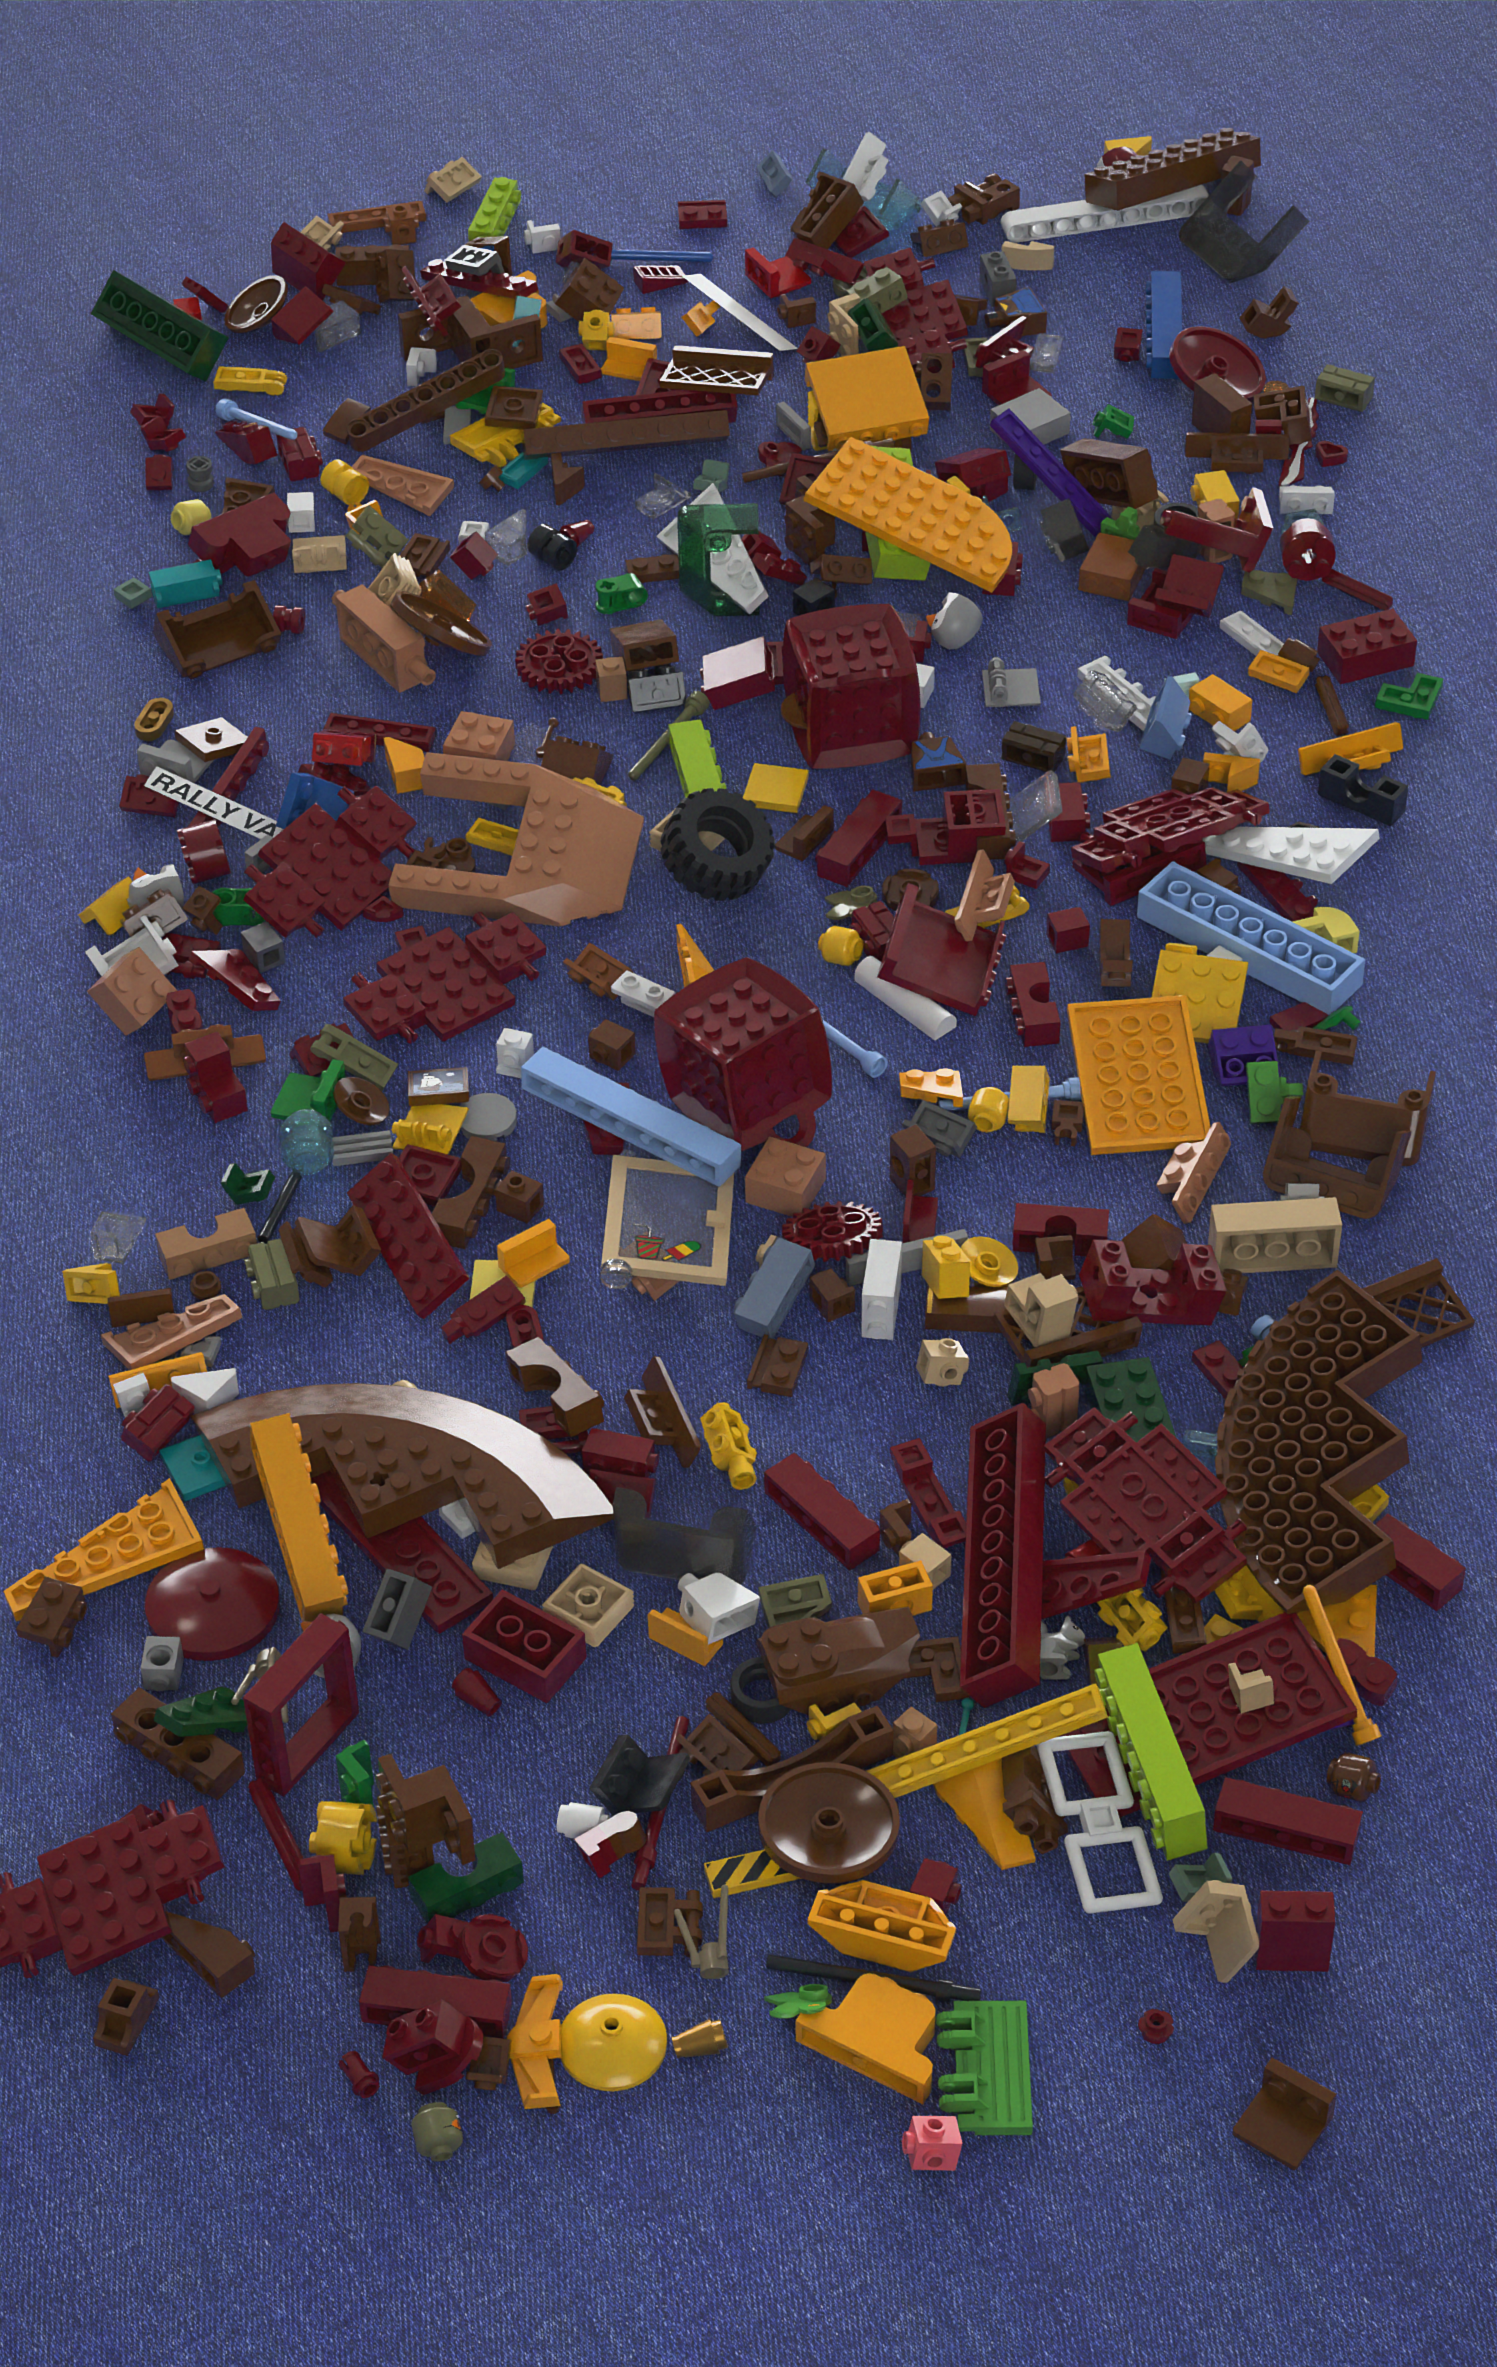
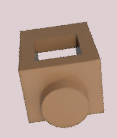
M912 1706L893 1722V1756L897 1759L937 1744V1724Z

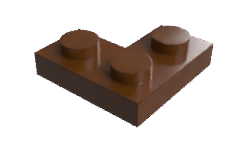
M958 1636L917 1641L908 1660L910 1672L904 1678L930 1675L936 1702L970 1698L960 1688L961 1647Z

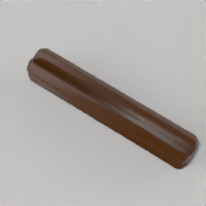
M1327 675L1319 676L1316 678L1317 683L1315 686L1332 729L1337 736L1341 734L1346 735L1349 724L1331 679Z
M714 1692L711 1696H708L706 1708L766 1766L780 1762L782 1759L781 1751L721 1693Z

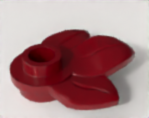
M769 441L761 443L758 447V457L761 462L766 464V467L789 462L791 453H802L801 447L790 442L775 443Z

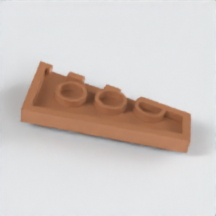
M361 455L352 466L354 470H357L368 479L370 487L428 516L434 513L454 488V481L451 478L366 455Z
M222 1294L186 1306L185 1312L181 1314H170L168 1312L158 1315V1321L141 1326L139 1322L126 1326V1332L114 1336L111 1331L101 1334L103 1345L129 1370L153 1364L167 1356L173 1355L176 1351L194 1342H198L204 1337L241 1319L242 1314L240 1308L229 1297Z

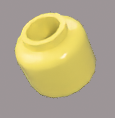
M199 499L179 502L171 513L173 527L183 535H190L192 526L211 519L210 509Z

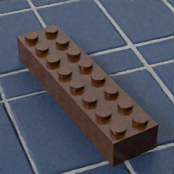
M1223 128L1216 134H1203L1200 139H1187L1180 145H1167L1164 150H1151L1148 152V155L1131 156L1128 161H1115L1112 163V166L1095 167L1094 171L1084 174L1086 203L1119 211L1221 179L1222 168L1231 156L1250 159L1254 161L1253 168L1261 166L1260 137L1251 136L1250 132H1234L1233 128Z

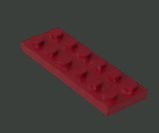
M393 1153L386 1156L347 1192L353 1205L363 1208L382 1250L381 1253L419 1317L425 1319L470 1279L401 1161Z

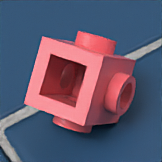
M912 2116L909 2130L904 2131L902 2136V2150L904 2154H908L912 2170H956L963 2144L956 2116Z

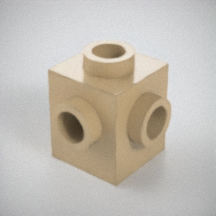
M949 1338L922 1340L916 1368L923 1382L942 1387L961 1385L963 1374L968 1371L969 1358L959 1341Z

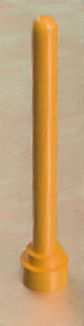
M1307 1585L1303 1589V1595L1333 1671L1357 1708V1718L1353 1719L1355 1724L1352 1725L1354 1732L1351 1733L1355 1745L1358 1746L1382 1736L1377 1723L1373 1724L1371 1718L1367 1719L1317 1590L1314 1586Z

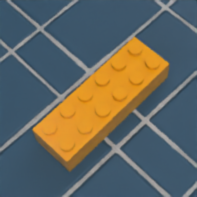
M287 1413L250 1423V1447L301 1621L304 1622L315 1620L320 1613L323 1615L334 1613L343 1615V1606L348 1605L346 1597L348 1595V1588L344 1575L338 1576L337 1564H339L335 1545H328L329 1524L325 1513L320 1514V1494L316 1483L311 1484V1464L308 1454H302L300 1442H303L299 1424H292L290 1414Z

